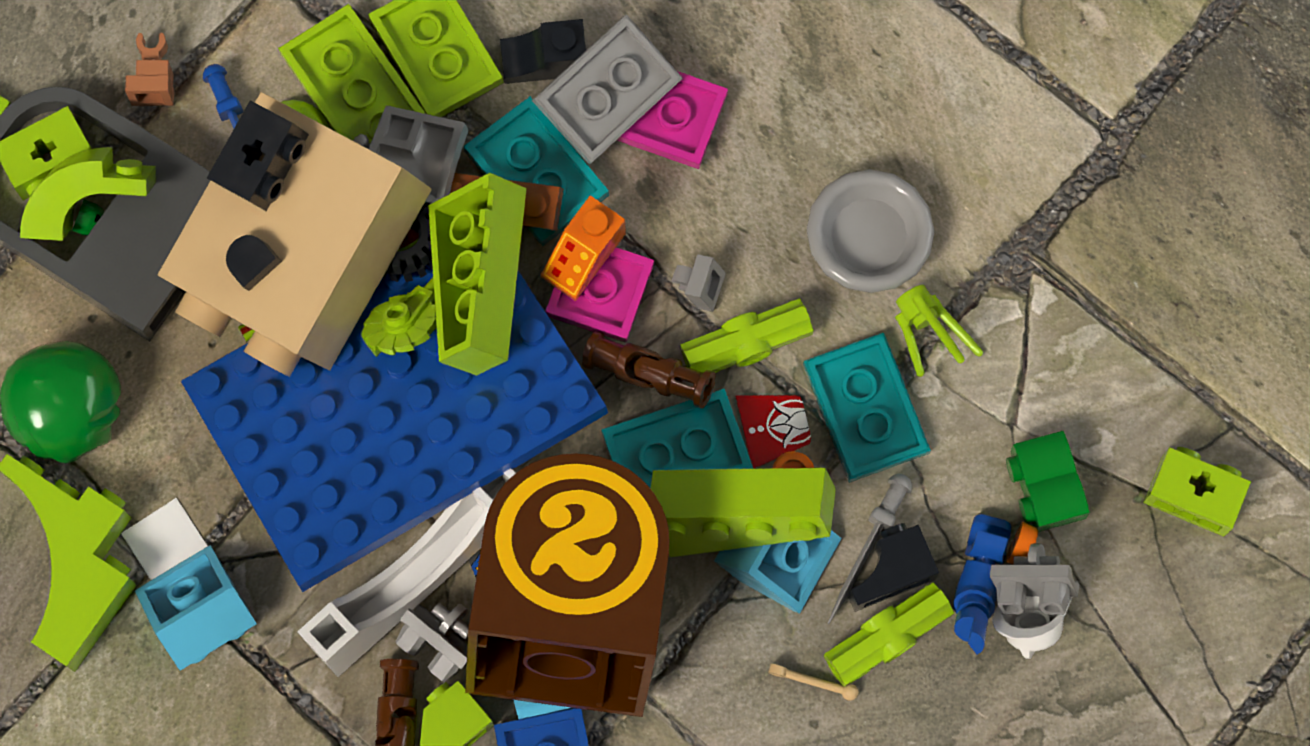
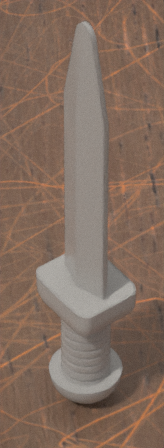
M895 474L889 478L888 483L891 485L879 507L872 511L868 519L870 523L874 524V527L839 593L828 624H830L849 595L882 529L886 530L894 526L896 520L895 513L904 495L912 492V482L906 475Z

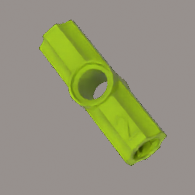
M799 298L760 314L748 312L736 316L725 322L721 329L680 344V349L686 367L703 373L706 370L717 373L734 365L745 367L757 363L770 356L773 352L772 350L813 335L814 330L806 307Z
M933 582L928 586L926 585L913 596L911 595L895 608L891 605L861 625L860 631L826 652L823 657L833 675L845 687L867 674L880 663L884 662L887 664L909 650L917 643L916 640L953 616L954 611L942 590Z

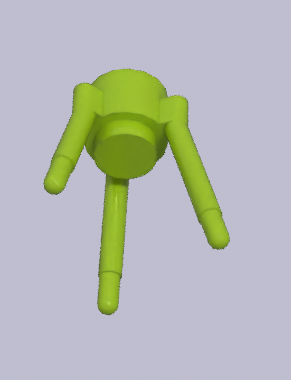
M925 285L911 288L896 300L901 313L896 315L895 319L903 331L917 376H924L925 371L911 328L913 324L917 330L931 325L945 347L960 364L964 362L965 358L938 320V317L946 323L976 356L980 357L983 355V350L948 313L937 296H931Z

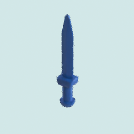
M211 64L203 72V81L210 84L217 100L216 109L221 121L230 119L233 128H235L239 121L237 115L244 112L238 98L232 95L224 77L227 74L226 69L219 64Z

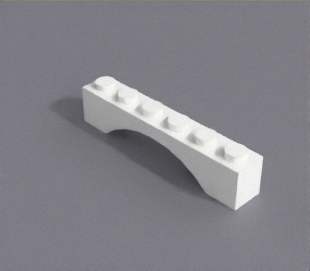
M511 468L505 471L504 475L482 488H477L470 495L447 507L428 531L387 569L357 589L328 603L297 631L337 677L344 673L397 625L407 609L413 610L481 549L487 513L498 491L516 474Z

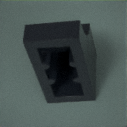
M583 19L541 23V26L532 32L500 39L504 83L556 79L586 51Z
M901 523L881 532L883 539L878 540L874 548L878 556L875 570L863 583L852 588L848 595L854 612L932 582L937 578L939 571L919 524L907 529L906 524Z

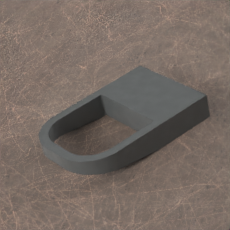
M48 87L23 95L11 103L0 115V141L18 132L27 121L35 116L50 111H59L68 106L72 113L85 118L144 156L142 165L156 166V183L147 196L117 195L69 261L62 260L30 239L20 238L19 232L1 221L0 245L150 342L186 292L159 277L158 273L211 180L207 179L210 171L145 129L80 91L66 87Z

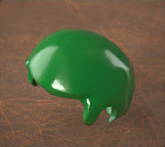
M58 341L42 344L20 355L8 367L0 390L3 422L11 436L23 447L29 449L35 456L42 459H55L65 464L71 463L81 458L84 454L111 441V425L120 415V408L116 405L121 392L119 378L113 366L102 354L81 343Z

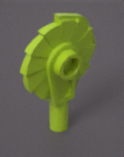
M433 277L424 287L418 285L411 292H407V294L389 297V301L372 309L373 311H371L364 322L361 336L367 347L376 357L381 352L395 355L396 352L414 350L413 347L430 339L429 335L437 328Z

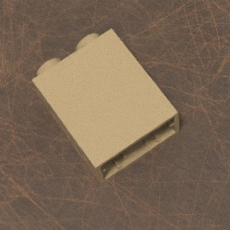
M260 92L255 101L256 104L294 123L309 134L305 141L306 146L302 157L291 166L284 179L282 193L276 201L270 204L267 211L210 181L160 269L158 276L186 291L175 313L218 337L222 336L231 318L254 330L255 332L244 352L267 366L290 377L302 357L330 371L432 188L401 166ZM262 154L259 161H262L265 155ZM245 235H252L266 242L282 261L250 291L240 285L226 264V254L229 246L237 238Z

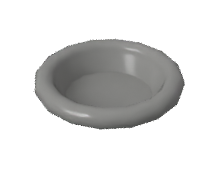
M872 169L846 173L825 186L811 206L806 229L811 254L825 275L845 288L868 293L895 289L916 276L930 256L935 233L930 208L917 189L895 174Z

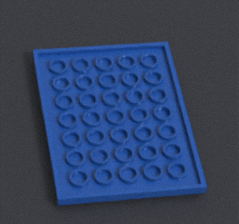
M426 265L424 268L427 275L420 278L418 272L412 273L413 281L406 282L403 274H400L398 282L391 281L389 274L385 278L382 277L330 371L301 357L291 376L288 377L245 353L244 349L248 344L246 343L181 381L302 592L465 498L477 488H482L504 475V472L510 468H516L608 414L604 401L519 271L517 272L508 361L477 376L439 362L437 328L429 335V340L413 347L414 350L396 352L395 355L381 352L377 357L367 347L361 336L364 322L371 311H373V308L389 301V297L407 294V292H411L418 285L424 287L433 277V270Z

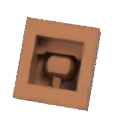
M139 33L136 38V44L142 60H136V75H126L125 92L131 106H174V74L169 61L161 60L168 49L165 35L160 33L157 46L147 48L145 47L146 41L143 34Z

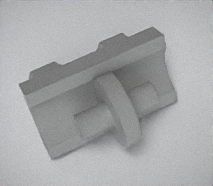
M1041 543L1031 544L1028 556H1015L1014 565H991L990 578L997 589V604L1004 614H1021L1025 612L1026 596H1039L1038 606L1041 612L1048 615H1064L1070 597H1078L1079 583L1074 581L1070 565H1060L1059 556H1046L1044 546Z
M440 602L431 612L421 604L413 610L409 608L400 619L405 625L402 627L395 642L405 652L413 656L419 654L428 642L439 652L427 668L441 681H448L460 670L467 667L468 643L465 640L468 638L469 626L462 619L468 609L462 604H458L452 611H449Z

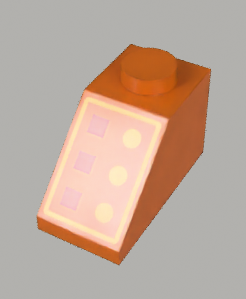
M590 195L564 229L541 273V278L576 301L625 236V219Z

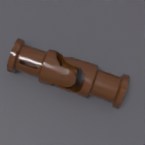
M598 331L593 332L591 337H589L582 355V366L586 369L591 370L594 367H598L614 373L616 379L642 388H655L660 395L670 397L673 394L693 401L694 406L700 409L704 408L709 402L715 386L716 374L713 371L706 370L703 373L683 366L679 359H664L657 352L633 343H627L626 345L615 343L605 339L604 334ZM682 381H687L693 383L694 385L689 386L683 384Z
M408 659L380 660V668L384 670L382 696L378 697L377 739L375 740V746H415L414 734L416 729L417 699L413 698L414 672L419 670L418 661ZM393 712L396 713L400 718L392 717Z

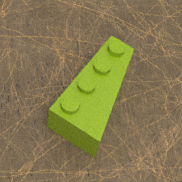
M488 173L428 205L439 362L476 376L508 361L527 189L492 173Z
M826 468L653 470L650 489L660 502L666 516L669 528L670 557L793 541H810L816 538L831 536L836 488Z

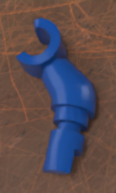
M984 514L976 515L973 518L965 555L974 557V560H966L956 587L953 605L957 614L954 631L961 640L968 642L976 655L984 649L988 619L995 612L997 589L990 578L991 565H995V563L1004 564L1012 529L1008 521Z

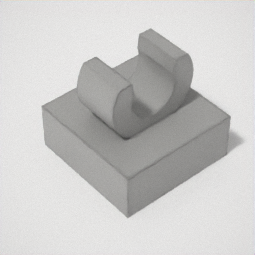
M697 254L693 268L683 265L676 266L672 282L680 284L678 289L685 292L684 294L697 309L713 312L726 272L713 257Z

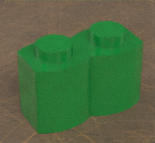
M1064 431L1013 444L1010 451L1011 457L1006 458V465L1011 481L1013 483L1019 482L1024 493V498L1019 499V507L1024 522L1032 523L1041 532L1086 519L1090 511Z

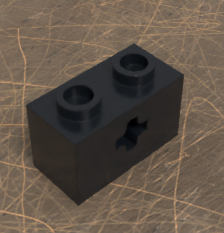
M250 100L207 179L267 211L270 204L276 201L282 193L284 179L291 166L302 157L306 146L305 141L309 134L294 123ZM262 154L265 155L264 159L262 161H259V158L262 156Z

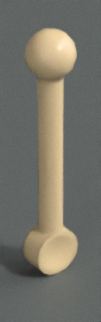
M770 664L768 673L771 675L789 678L840 693L848 701L855 700L859 694V690L854 684H848L843 687V685L792 671L780 665Z

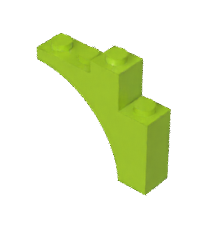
M6 454L0 462V472L16 484L32 503L45 530L50 549L51 587L42 622L31 643L76 672L136 587V584L127 577L131 571L129 567L111 555L103 561L105 555L132 518L122 509L126 502L110 490L104 488L99 494L88 486L80 499L76 500L80 495L76 489L61 479H58L53 485L41 477L45 469L23 455L20 461H17Z

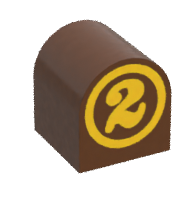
M578 453L561 454L529 464L514 474L501 487L490 505L484 525L468 629L465 693L643 717L657 652L670 539L666 516L660 502L650 487L635 473L623 465L603 457Z

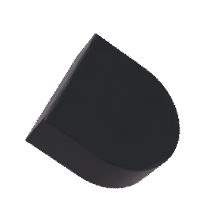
M252 235L237 238L229 246L226 254V264L229 271L240 285L248 291L282 262L266 242Z

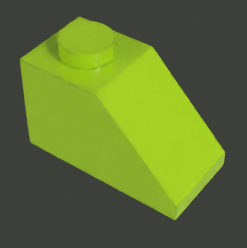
M459 681L455 682L452 686L445 682L426 698L430 704L423 709L420 746H472L490 731L494 724L473 697L465 693V688Z

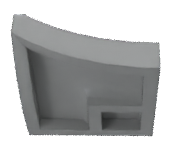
M386 105L369 150L401 166L432 188L423 204V207H426L450 194L455 170L468 134V129L464 122Z

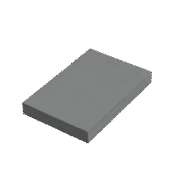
M626 14L532 101L583 159L590 164L683 78Z

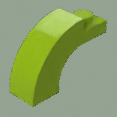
M112 147L88 149L66 158L47 174L29 198L22 216L20 238L63 241L73 227V211L77 201L94 194L147 196L156 183V166L142 165L141 161L134 159L120 160L113 164Z

